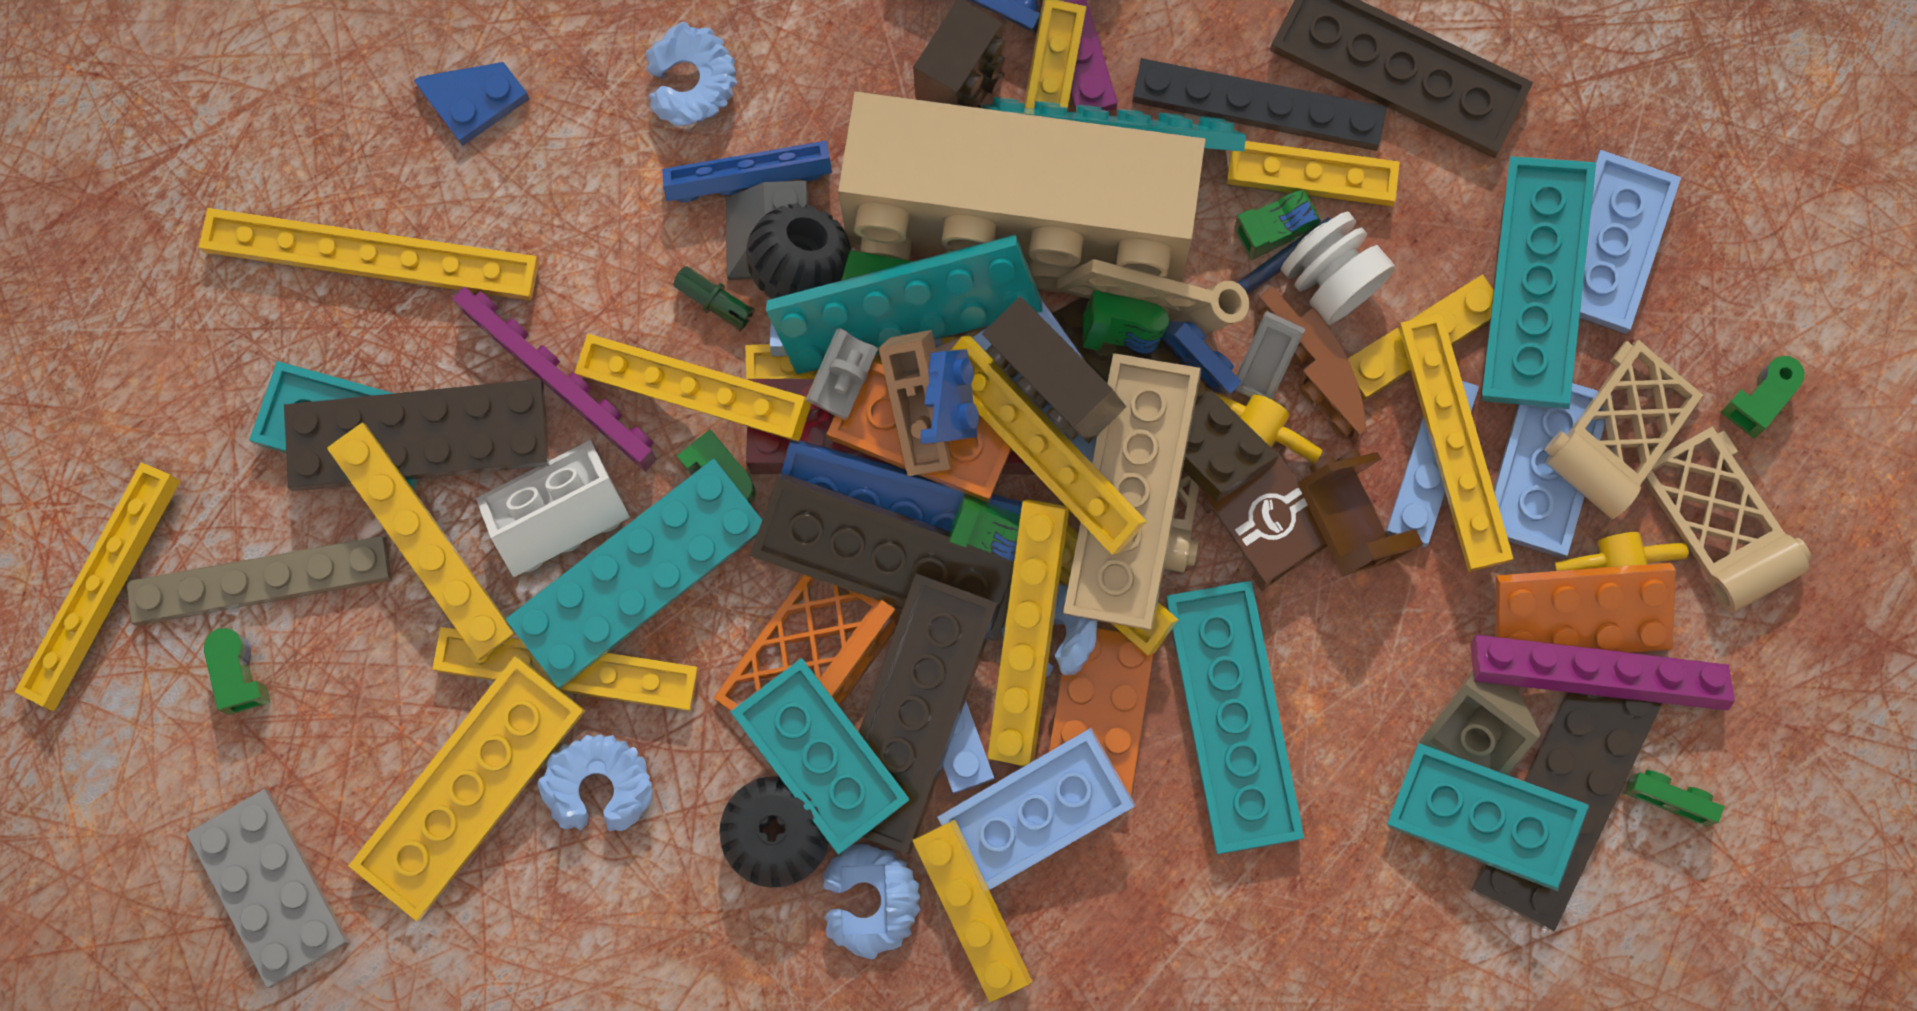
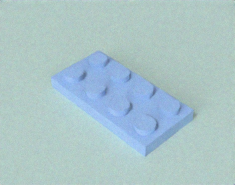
M1600 150L1595 160L1596 172L1580 318L1627 334L1631 330L1681 177Z
M1572 383L1570 409L1518 404L1493 488L1509 542L1562 559L1568 556L1584 495L1545 463L1549 454L1544 450L1560 431H1563L1566 435L1597 394V390ZM1591 420L1585 429L1600 441L1605 420Z
M1092 728L937 818L941 825L956 820L990 890L1136 805Z

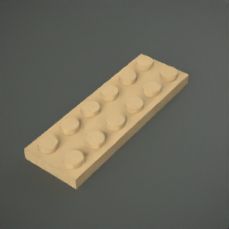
M1113 353L1107 384L1116 392L1126 405V408L1097 435L1092 464L1147 522L1123 550L1114 555L1080 523L1063 610L1065 615L1152 631L1201 368Z

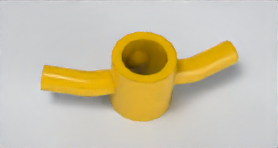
M1215 393L1271 448L1275 442H1278L1312 464L1321 456V448L1296 432L1284 427L1290 415L1277 402L1265 396L1254 394L1247 405L1244 406L1230 398Z
M1628 532L1598 540L1599 554L1555 562L1557 571L1645 565L1647 563L1686 559L1689 549L1684 542L1643 547L1641 533Z

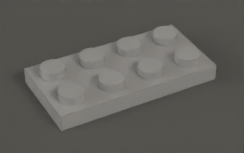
M261 790L186 833L266 988L278 985L349 944L343 929L269 790Z

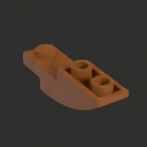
M1271 286L1258 298L1255 307L1258 311L1256 314L1257 319L1261 323L1265 312L1268 311L1305 328L1304 334L1292 357V360L1297 364L1301 365L1304 363L1307 366L1302 371L1298 380L1302 385L1299 388L1300 392L1313 407L1319 405L1330 417L1328 419L1330 427L1342 439L1348 437L1355 445L1361 440L1366 431L1365 412L1359 385L1341 344L1314 307L1299 317L1274 287Z

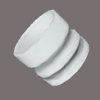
M1348 211L1321 224L1305 236L1281 267V271L1288 279L1300 275L1294 284L1300 292L1319 284V289L1315 292L1309 303L1328 325L1336 323L1359 307L1396 270V266L1378 245L1365 249L1361 253L1357 252L1367 233L1362 227L1350 232L1357 221Z

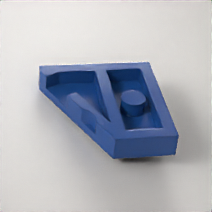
M504 62L420 76L414 80L417 87L462 146L530 99L528 93Z
M1169 321L1162 339L1175 352L1174 354L1186 366L1201 368L1200 379L1213 392L1231 394L1242 382L1232 372L1234 368L1232 362L1218 351L1213 352L1204 342L1206 336L1203 331L1192 322Z
M967 349L931 353L928 371L929 384L926 388L924 405L928 408L934 407L931 429L921 430V444L977 437L976 427L979 422V414L976 405L973 403L971 383L974 372L973 366L968 359Z

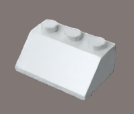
M591 440L550 460V466L536 467L476 498L489 535L513 577L523 572L536 570L543 562L562 552L575 550L582 542L601 532L612 531L621 522L630 518Z

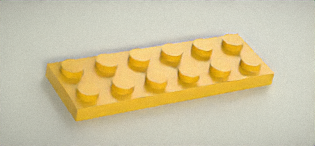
M514 656L348 866L415 921H420L586 710L522 659Z

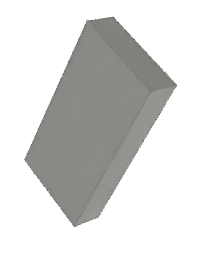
M1266 311L1236 375L1242 382L1236 387L1235 391L1250 398L1256 394L1273 400L1304 334L1305 328Z

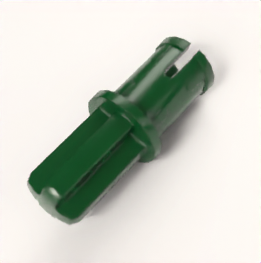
M684 266L675 276L674 287L701 304L705 313L712 311L739 331L743 330L748 324L749 320L746 318L748 316L752 317L755 309L724 290L725 285L722 283L716 285L688 266Z

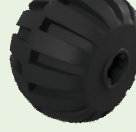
M797 203L788 204L789 208L780 206L766 213L759 220L748 238L746 261L749 273L760 291H765L767 297L774 299L842 281L851 246L844 228L838 220H833L832 215L824 210L821 212L817 211L815 206L805 204V207H801Z
M779 776L759 778L740 788L727 803L719 829L721 848L730 866L747 881L769 888L790 886L807 878L822 862L829 842L812 819L815 818L811 810H805L803 807L805 802L798 797L795 798ZM803 792L807 799L811 801L812 799L805 792ZM777 819L778 824L786 828L785 833L778 834L776 841L770 842L769 836L762 833L763 827L770 826L771 820Z

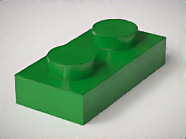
M1646 770L1645 774L1639 772L1628 780L1624 791L1626 795L1705 827L1712 826L1720 821L1725 806L1713 802L1714 796L1709 792L1695 787H1688L1687 790H1683L1671 785L1672 779L1653 770Z

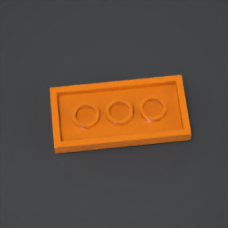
M872 361L867 373V379L858 393L848 418L842 420L834 416L827 432V439L906 470L883 365ZM979 414V422L976 427L977 437L949 441L951 469L919 475L990 503L1012 448Z
M1672 563L1496 575L1495 637L1627 653L1672 650L1676 569Z
M1097 628L1095 647L1092 653L1089 654V659L1082 666L1081 671L1075 675H1061L1049 748L1050 752L1092 728L1130 796L1133 788L1153 654L1147 655L1121 632Z

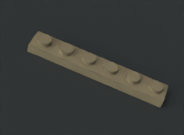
M383 536L130 580L126 581L131 623L139 626L392 581L387 541Z

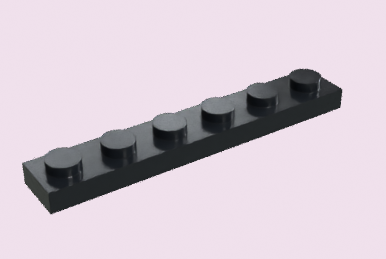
M1143 58L1140 61L1132 99L1133 103L1203 117L1219 118L1228 122L1374 151L1378 150L1386 113V106Z

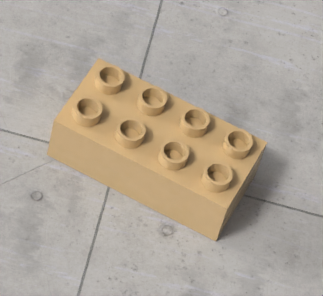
M854 92L838 189L845 233L849 239L850 246L860 248L859 252L909 261L910 255L933 257L1016 235L1037 288L1050 292H1061L1056 290L1058 277L1093 259L1182 282L1193 235L1205 138Z

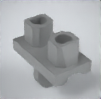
M841 328L836 330L805 400L842 420L847 419L858 393L867 379V373L878 348L856 339Z

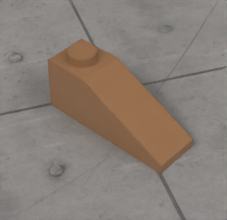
M932 330L891 337L879 347L907 476L951 469L949 441L921 444L920 438L921 430L931 429L934 407L928 408L924 405L926 388L929 384L930 354L936 352Z

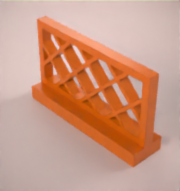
M803 575L713 698L732 711L738 704L729 699V697L739 684L755 681L757 692L762 688L761 679L776 677L791 666L787 644L810 640L813 661L805 663L810 669L815 670V676L837 705L841 707L893 635L900 616L895 608L883 600L879 601L845 588L843 589L850 594L841 595L840 587L833 585L834 597L811 601L809 588L816 578ZM804 596V602H805V603H800V604H798L799 601H800V600L802 599V597ZM860 600L871 607L862 621L845 624L843 603ZM836 605L839 626L815 630L813 609ZM806 611L809 632L786 636L784 622L788 616L793 613ZM778 631L779 638L772 639ZM854 631L847 640V632ZM840 634L842 648L835 657L820 659L817 638ZM780 646L783 667L760 671L758 657L763 650ZM828 666L825 672L822 674L821 667ZM753 667V673L747 674L750 668Z

